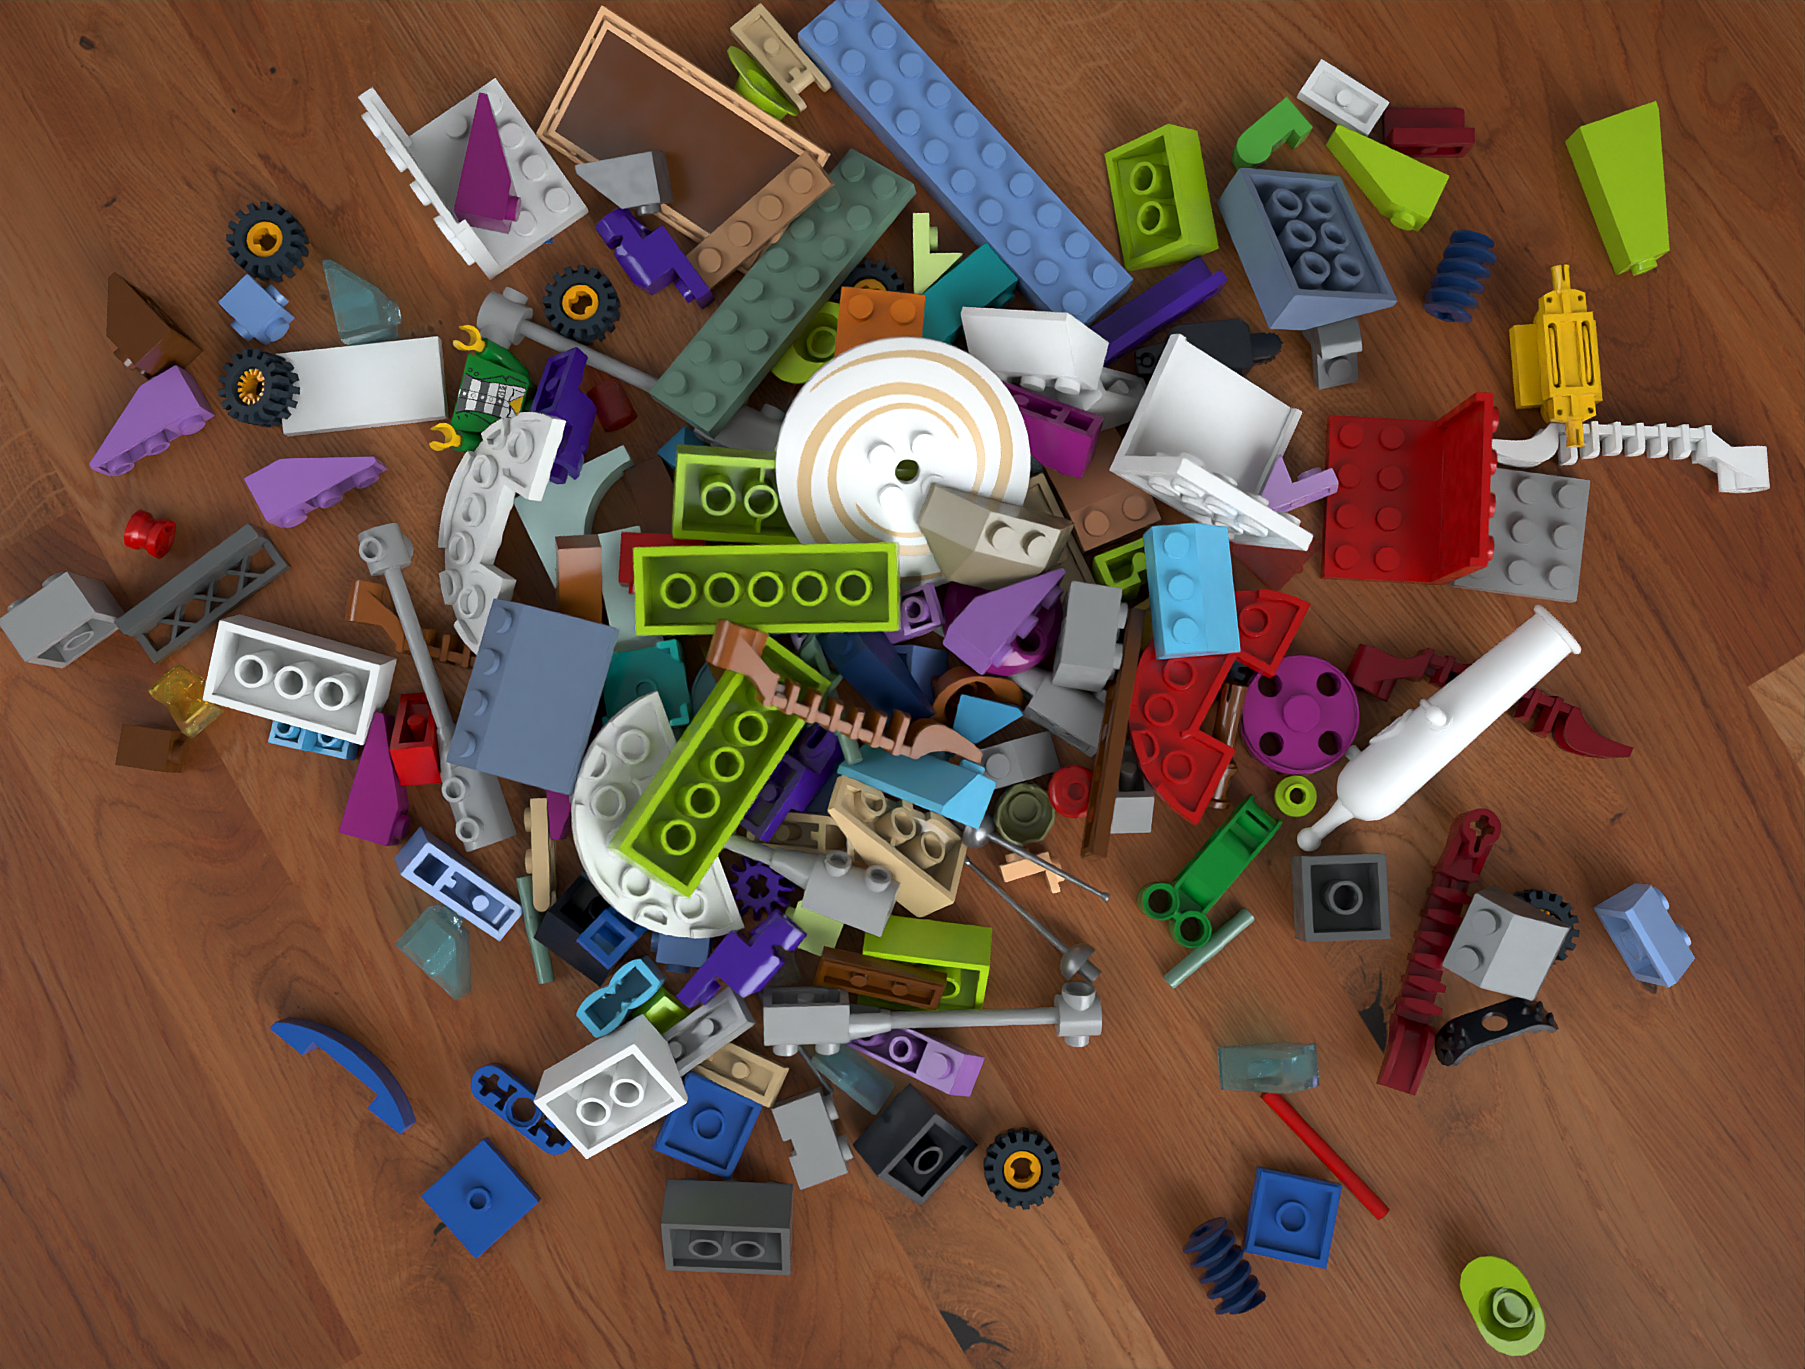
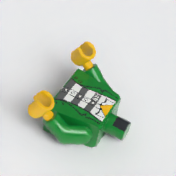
M471 325L459 326L460 329L466 330L471 336V341L467 346L458 340H453L455 348L462 351L475 350V355L468 354L451 425L439 423L430 428L434 431H441L445 435L444 444L437 441L429 443L430 447L436 451L453 446L455 451L466 453L468 450L474 452L483 441L481 433L501 418L508 420L518 416L519 412H530L537 392V386L530 379L529 370L508 349L488 338L481 339L478 329Z

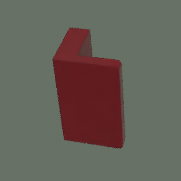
M1386 108L1382 113L1383 145L1410 158H1463L1475 144V128H1465V112L1463 108Z

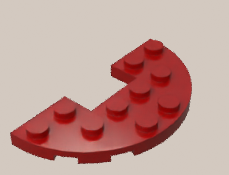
M1266 589L1234 591L1241 652L1156 660L1154 638L1152 637L1140 655L1128 720V735L1132 751L1141 772L1154 792L1169 808L1191 824L1197 825L1236 751V749L1199 730L1233 662L1236 660L1269 679L1274 677L1311 603L1289 594Z

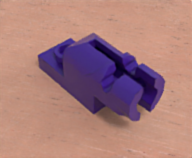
M622 208L612 211L596 225L595 229L609 249L615 250L616 260L639 289L654 295L679 278L674 285L688 304L695 299L703 310L715 301L708 286L663 225L651 232L629 209Z
M578 347L548 358L530 412L551 415L566 421L562 441L558 446L550 472L549 481L555 484H565L568 475L574 480L580 476L584 463L583 453H586L588 450L589 437L597 411L593 401L578 389L583 381V371L588 356Z
M818 722L808 727L791 752L786 751L739 824L759 840L768 843L791 808L805 813L821 787L833 774L834 764L841 762L844 757L838 736H835L834 732L821 727Z
M774 909L769 917L749 932L752 935L750 939L740 930H731L676 997L688 1008L698 1005L699 1002L706 1005L721 988V985L717 982L719 978L742 997L761 991L785 963V958L779 954L777 945L782 946L786 950L793 951L804 940L807 933L778 909Z

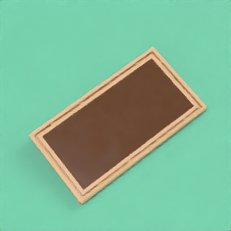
M601 5L536 133L539 139L577 164L650 151L665 152L674 202L660 204L662 212L654 213V215L698 244L803 152L810 151L822 167H824L830 156L829 152L603 5ZM788 226L737 270L746 275L772 243H777Z

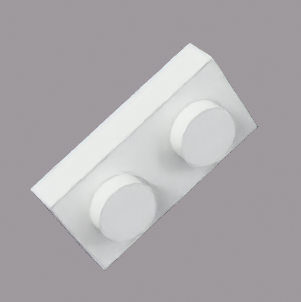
M1323 59L1320 60L1297 96V99L1333 122L1366 137L1390 103Z

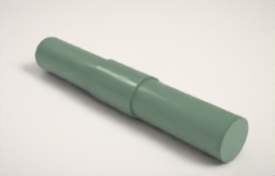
M532 875L518 877L516 881L538 983L551 982L555 980L549 949L533 938L543 918L541 912L537 911L533 906Z
M1244 907L1216 932L1212 933L1206 944L1193 949L1189 955L1163 976L1164 980L1172 989H1175L1255 921L1254 917Z

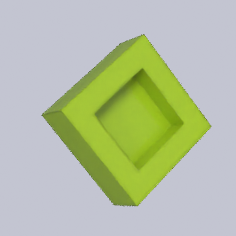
M660 987L655 995L632 1013V1018L634 1019L643 1014L662 1035L689 1016L691 1010L663 987Z

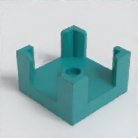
M673 639L656 642L655 647L620 653L613 651L603 686L607 717H602L603 727L625 706L652 691H658L672 730L689 726L694 718V711L681 642Z

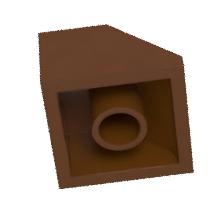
M113 272L108 277L106 336L118 347L113 353L125 366L132 371L136 369L145 378L151 380L175 365L185 369L203 352L147 293L116 272Z

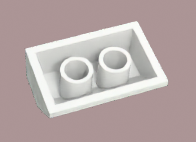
M962 307L961 319L969 354L987 366L1000 380L1010 384H1020L1023 388L1039 392L1044 391L1045 386L1055 387L1060 392L1073 395L1079 394L1080 389L1097 391L1109 342L1069 313Z
M641 1014L546 1069L541 1078L534 1103L578 1151L588 1159L686 1104L688 1097L668 1042L649 1020Z

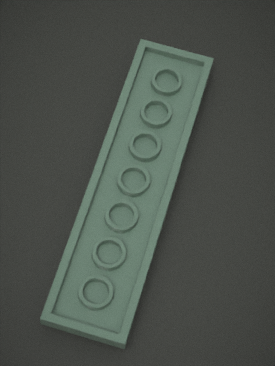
M851 148L829 174L835 185L793 220L777 243H772L651 388L649 394L653 400L714 440L913 198L916 190L912 182Z

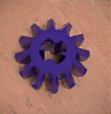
M741 855V859L746 870L736 864L730 865V872L739 877L738 880L730 879L727 881L730 888H737L738 893L733 894L735 902L740 899L744 902L738 910L741 917L748 912L750 907H754L753 919L754 921H760L763 916V907L766 908L768 915L774 909L776 910L773 901L785 908L790 905L789 899L781 895L780 892L794 891L795 884L782 883L781 878H784V876L771 869L770 865H765V863L757 861V865H754L752 858ZM762 874L768 878L765 885L770 891L766 896L762 892L758 897L752 893L754 885L750 883V879L753 875L755 879H758Z

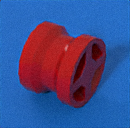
M141 509L137 510L126 525L124 544L126 547L136 551L143 548L147 550L148 555L155 558H163L174 542L176 524L174 521L166 518L154 519L152 513Z

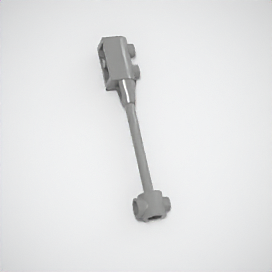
M506 287L503 294L495 291L490 292L479 310L477 328L480 329L481 339L488 338L508 350L511 344L519 345L524 337L561 353L578 347L588 356L587 365L644 391L649 392L659 380L532 322L533 310L526 306L528 297L510 287ZM748 397L714 440L697 428L693 432L703 443L712 447L774 451L786 414L768 404H764L761 412L746 405L749 400Z
M398 523L377 526L358 534L357 537L360 542L359 554L366 561L371 576L385 575L438 729L436 730L441 766V773L439 774L443 783L442 794L450 803L457 823L456 834L458 838L463 841L466 852L517 835L497 776L446 762L456 724L453 723L401 569L412 564L411 558L414 552L412 541L401 533Z
M942 625L933 630L945 638ZM1037 666L1019 674L1001 676L1013 680L1021 688L1023 695L1029 700L1023 710L1024 717L1050 731V733L1089 757H1092L1097 752L1107 691L1102 689L1101 692L1094 691L1091 695L1082 689L1051 685L1053 671Z
M569 795V802H570L571 804H572L573 795H572V796ZM732 833L723 847L770 865L771 869L805 889L801 907L881 937L893 911L901 884L891 879L892 874L886 867L873 865L866 870L851 864V857L841 850H832L826 855L824 853L814 854L783 848L774 849Z
M1084 981L1065 983L1062 986V994L1055 995L1054 1007L891 1012L883 1008L850 1004L848 991L825 986L763 988L764 1046H773V1052L776 1055L791 1056L797 1053L798 1045L815 1044V1051L817 1053L832 1055L839 1052L840 1043H849L850 1040L889 1032L891 1029L1055 1024L1056 1035L1058 1037L1064 1036V1042L1067 1045L1083 1047L1089 1043V1036L1101 1034L1102 1007L1100 996L1098 993H1095V987Z

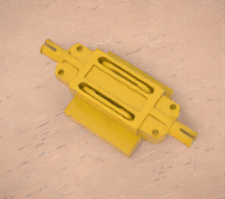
M1564 264L1563 266L1556 265L1550 268L1553 291L1538 299L1539 310L1533 318V324L1514 325L1509 329L1516 409L1540 408L1542 418L1546 423L1565 424L1566 448H1578L1585 446L1582 422L1596 415L1595 404L1603 401L1596 320H1593V311L1587 312L1585 292L1571 289L1570 267Z

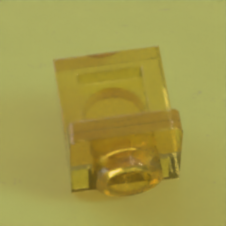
M180 664L172 668L148 689L152 698L166 705L181 732L192 739L224 712L219 704L203 700L206 686L205 680Z

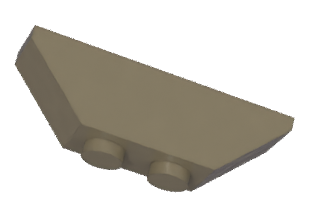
M935 483L931 484L916 522L943 576L947 580L991 591L1043 575L1059 561L1075 524L1069 519Z

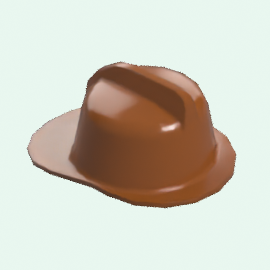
M968 665L955 666L943 675L933 676L931 679L934 697L932 707L936 712L932 718L949 728H953L961 694L1016 704L1022 708L1024 696L1021 688L1013 680L1003 677L984 676Z

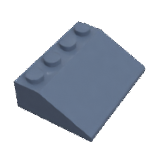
M1241 167L1238 169L1216 203L1269 329L1307 330L1389 308L1396 304L1398 300L1340 176Z
M493 598L446 762L572 796L619 629L525 604Z

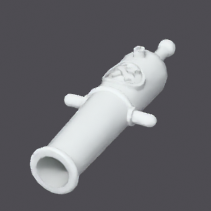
M1536 605L1533 617L1428 700L1421 699L1418 708L1415 710L1409 709L1404 712L1402 717L1397 718L1390 726H1387L1377 736H1374L1369 741L1370 746L1361 752L1356 745L1349 747L1344 755L1350 761L1338 776V800L1329 812L1312 827L1304 828L1299 832L1297 836L1299 847L1307 852L1318 849L1323 838L1336 827L1352 818L1364 821L1380 820L1395 812L1571 652L1579 654L1581 647L1578 642L1549 611L1541 605Z

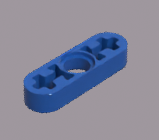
M498 1063L487 1064L474 1073L471 1079V1091L478 1101L546 1153L559 1155L570 1149L573 1144L568 1139L566 1142L559 1140L555 1144L549 1140L552 1132L544 1125L538 1131L532 1128L544 1115L536 1104V1112L532 1119L521 1120L515 1115L513 1106L516 1099L527 1097L534 1102L537 1093L534 1088L508 1068ZM495 1073L499 1076L497 1081L498 1087L507 1092L514 1086L517 1091L506 1100L503 1106L499 1101L505 1095L496 1089L490 1093L484 1090L486 1081L483 1079V1076L490 1077ZM549 1118L544 1121L550 1127L556 1128Z

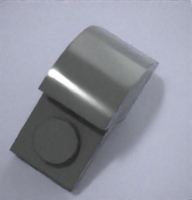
M1357 316L1302 330V334L1312 346L1313 380L1318 390L1358 381L1357 352L1363 350Z

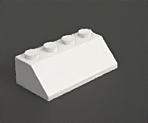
M239 614L219 620L203 700L363 745L366 743L374 713H381L388 699L397 658Z

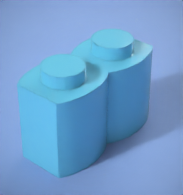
M648 955L640 956L622 966L614 974L608 985L589 995L580 1005L576 1016L595 1038L607 1035L625 1022L634 1008L642 1005L655 995L659 988L663 986L666 976Z

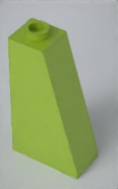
M1654 101L1581 126L1565 141L1615 275L1630 270L1633 276L1647 272L1657 267L1656 260L1670 251L1660 117L1657 102Z

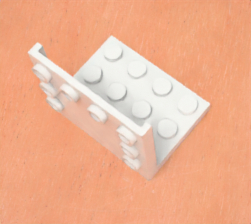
M496 78L411 136L407 135L373 87L358 97L368 110L361 115L385 147L389 157L400 172L408 168L416 179L409 185L425 207L432 202L440 213L439 216L434 218V221L469 266L476 262L490 280L589 213L584 202ZM479 92L488 94L517 197H521L520 216L517 222H511L509 234L471 227L465 219L459 223L453 211Z
M1171 334L1109 471L1200 524L1227 527L1229 541L1234 544L1307 551L1314 535L1299 527L1301 521L1295 516L1281 511L1276 513L1269 509V501L1261 497L1280 454L1283 457L1303 412L1284 404L1185 341L1186 337L1183 335Z

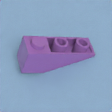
M175 365L140 385L89 463L90 467L109 477L119 476L130 471L135 466L134 462L144 456H152L165 451L170 446L169 442L177 437L190 435L201 430L206 425L205 421L214 417L215 414L192 374Z
M374 456L286 458L271 463L247 476L244 480L266 521L280 528L283 526L284 528H291L307 519L306 514L318 507L328 508L339 503L343 499L342 494L355 487L362 489L374 484L379 480V474L388 470V468Z
M1060 568L975 597L949 626L942 644L981 675L992 664L997 668L1000 667L1013 650V647L1009 644L1017 635L1024 639L1037 624L1039 619L1035 615L1042 607L1050 610L1061 597L1064 590L1059 586L1066 571Z
M919 1028L891 1029L889 1032L850 1040L849 1043H846L847 1046L949 1095L970 1097L985 1057Z

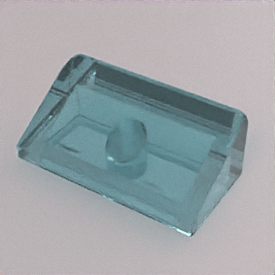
M840 1043V1050L835 1054L823 1055L815 1052L812 1056L811 1065L873 1115H877L893 1090L894 1084L890 1079L845 1043Z

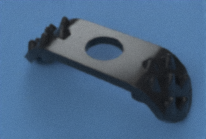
M1515 997L1448 1021L1436 1036L1435 1054L1442 1065L1454 1067L1459 1065L1466 1056L1475 1054L1477 1049L1530 1031L1533 1034L1542 1030L1554 1033L1559 1028L1554 1020L1553 1013H1548L1541 1001L1537 1002L1535 1000ZM1498 1016L1505 1019L1508 1024L1502 1030L1491 1031L1486 1029L1482 1023L1489 1017Z

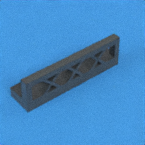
M247 523L115 620L114 623L123 635L135 637L154 664H161L290 569L291 566L263 528ZM265 548L276 564L263 574L249 573L252 556ZM242 564L241 571H234V569ZM226 575L239 576L238 590L235 595L229 599L216 597L219 580ZM248 578L255 579L250 584H248ZM208 589V595H207V596H205V595H200V594H202L203 592H205V591ZM194 599L206 601L204 617L197 623L183 622L185 608L188 603ZM215 602L222 603L220 606L214 609ZM175 614L174 620H168L169 617ZM160 624L173 625L171 642L159 650L147 633ZM182 626H183V627H190L189 629H187L186 631H184V632L181 634V632H182Z

